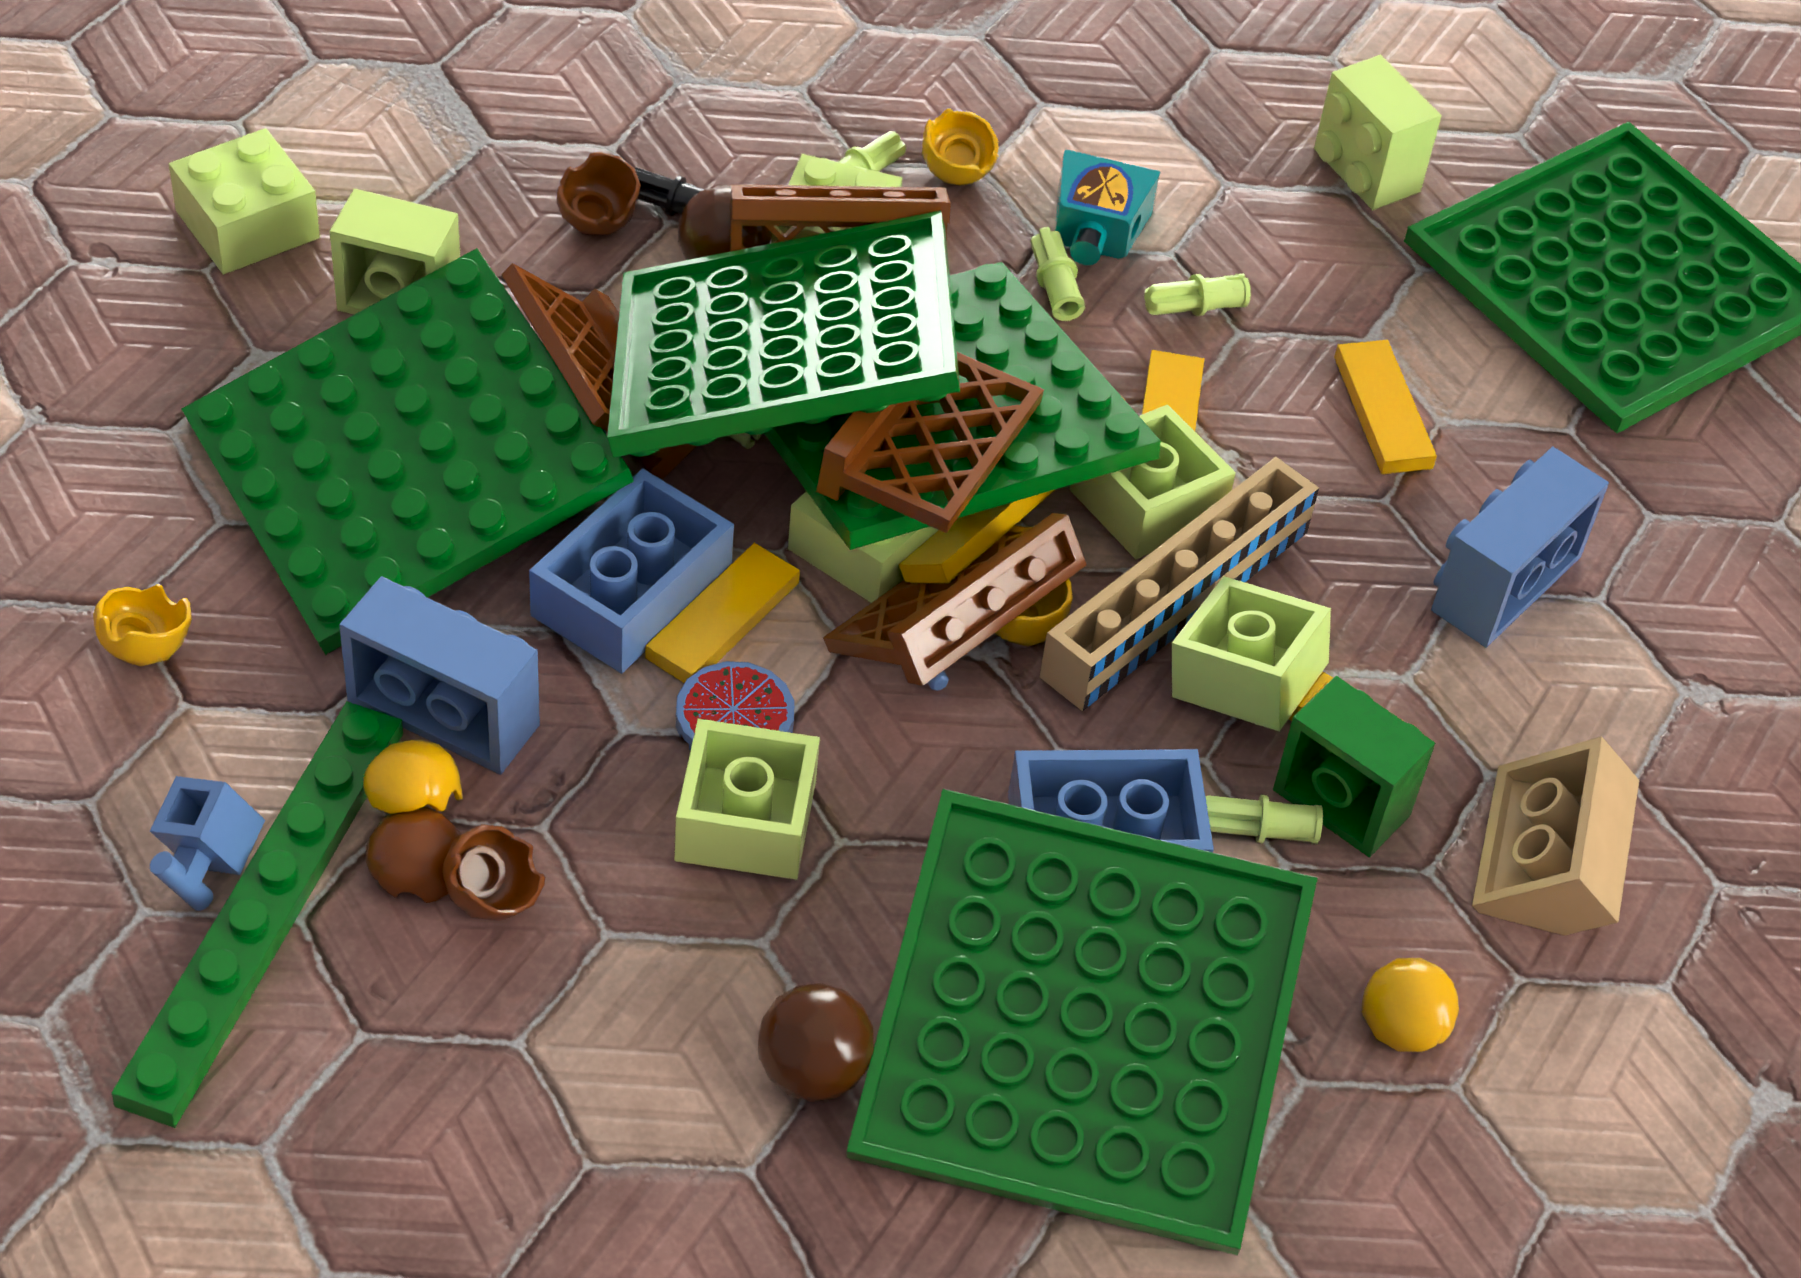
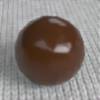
M719 184L700 191L687 203L679 219L678 242L686 260L730 252L731 185ZM742 226V245L745 248L771 244L772 232L766 226Z
M823 983L799 985L777 997L762 1018L758 1033L759 1059L768 1078L787 1095L809 1102L835 1099L854 1088L867 1071L874 1052L873 1025L862 1004L845 990Z

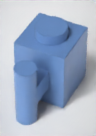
M176 776L150 829V832L174 853V856L167 851L156 854L150 862V871L194 910H204L211 904L214 896L213 891L202 882L206 872L214 871L240 875L265 819L226 782Z

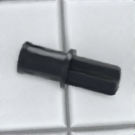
M635 168L641 184L638 200L665 208L666 215L672 217L675 213L681 215L691 198L700 191L705 190L686 183V178L679 175L674 180Z

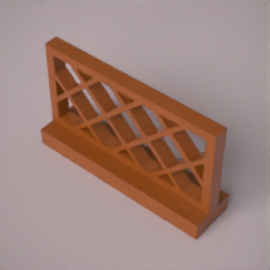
M731 184L730 252L746 249L742 245V226H766L778 238L775 242L777 243L792 240L805 227H820L825 233L835 231L832 227H845L844 229L940 210L942 211L947 241V224L950 223L951 202L946 188ZM778 226L792 227L788 231L783 233Z
M512 263L501 274L592 424L608 432L619 321L618 310L608 295L595 288L583 301H580ZM687 443L661 448L653 454L641 456L640 459L648 472L664 479L696 446Z
M957 352L959 375L968 380V382L960 383V392L947 394L945 397L932 402L913 400L892 404L884 410L874 413L853 412L824 448L816 492L838 501L845 490L848 489L947 533L1039 406L1044 389ZM1007 395L1021 401L1020 405L997 407L992 396ZM977 398L982 407L979 410L959 412L954 401ZM940 403L945 414L921 417L916 405ZM991 425L996 434V437L973 439L968 428ZM954 430L959 441L935 444L930 432ZM915 434L921 445L896 449L892 437ZM967 457L973 468L971 470L949 472L944 460ZM929 462L935 473L932 475L910 477L905 465ZM890 467L896 479L880 481L864 473L870 469ZM943 490L949 503L943 509L921 499L919 493Z
M1052 513L1034 527L1014 525L950 583H910L903 580L825 635L823 639L828 651L835 654L901 665L908 683L925 685L1087 565L1068 514Z

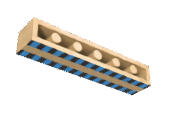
M1273 458L1048 631L1039 677L1081 711H1084L1176 638L1223 576L1246 582L1308 532L1319 487L1279 458Z

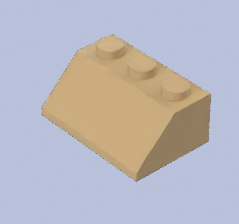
M1602 736L1498 766L1472 904L1478 913L1564 936L1618 923L1639 779Z

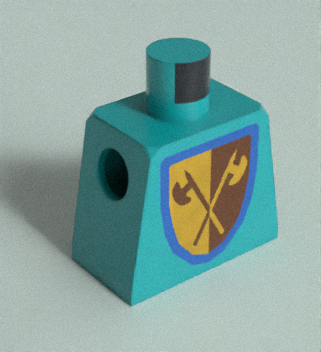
M1065 149L1057 195L1055 231L1060 232L1064 246L1070 247V255L1077 263L1093 265L1099 261L1101 255L1117 259L1127 256L1152 215L1160 171Z

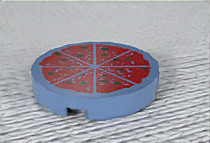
M725 661L704 667L686 680L677 695L676 729L680 738L682 735L683 739L689 743L690 751L698 719L793 733L795 701L786 683L772 671L749 662Z

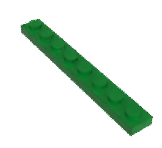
M346 701L111 1092L114 1107L173 1128L177 1126L366 800L367 796L363 786V778L368 765L391 744L399 743L402 738V719Z

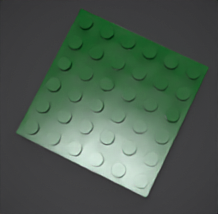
M1629 121L1408 226L1404 242L1616 434L1801 335V264Z
M941 210L623 272L607 434L613 458L629 454L638 457L647 456L661 448L687 443L700 446L708 444L719 437L740 433L758 435L766 433L774 427L792 423L816 424L826 421L834 415L850 412L874 413L884 410L889 405L913 400L932 402L945 397L947 394L960 392L946 230Z
M477 248L181 408L325 655L342 646L339 624L381 576L401 586L413 587L428 598L634 482L625 461L621 456L613 458L607 435L601 427L592 424L548 350Z
M1003 262L984 264L976 269L950 275L957 352L1044 389L1041 403L958 518L1159 459L1161 440ZM959 375L960 383L968 382L965 377ZM1007 395L992 396L997 407L1020 405L1021 401ZM977 398L954 401L959 412L982 409ZM940 403L916 405L921 417L945 414ZM853 412L834 415L828 420L816 424L798 422L777 426L764 433L849 550L930 527L848 489L845 490L838 501L816 492L824 448ZM991 425L968 428L973 439L996 437ZM954 430L930 432L935 444L959 441ZM915 434L892 437L896 449L921 446ZM967 457L944 460L949 472L973 469ZM929 462L905 465L910 477L935 474ZM890 467L870 469L864 473L880 481L896 479ZM943 490L919 493L921 499L943 509L949 503Z
M942 789L875 1041L874 1052L871 1056L846 1151L847 1158L1238 1256L1243 1240L1318 877Z

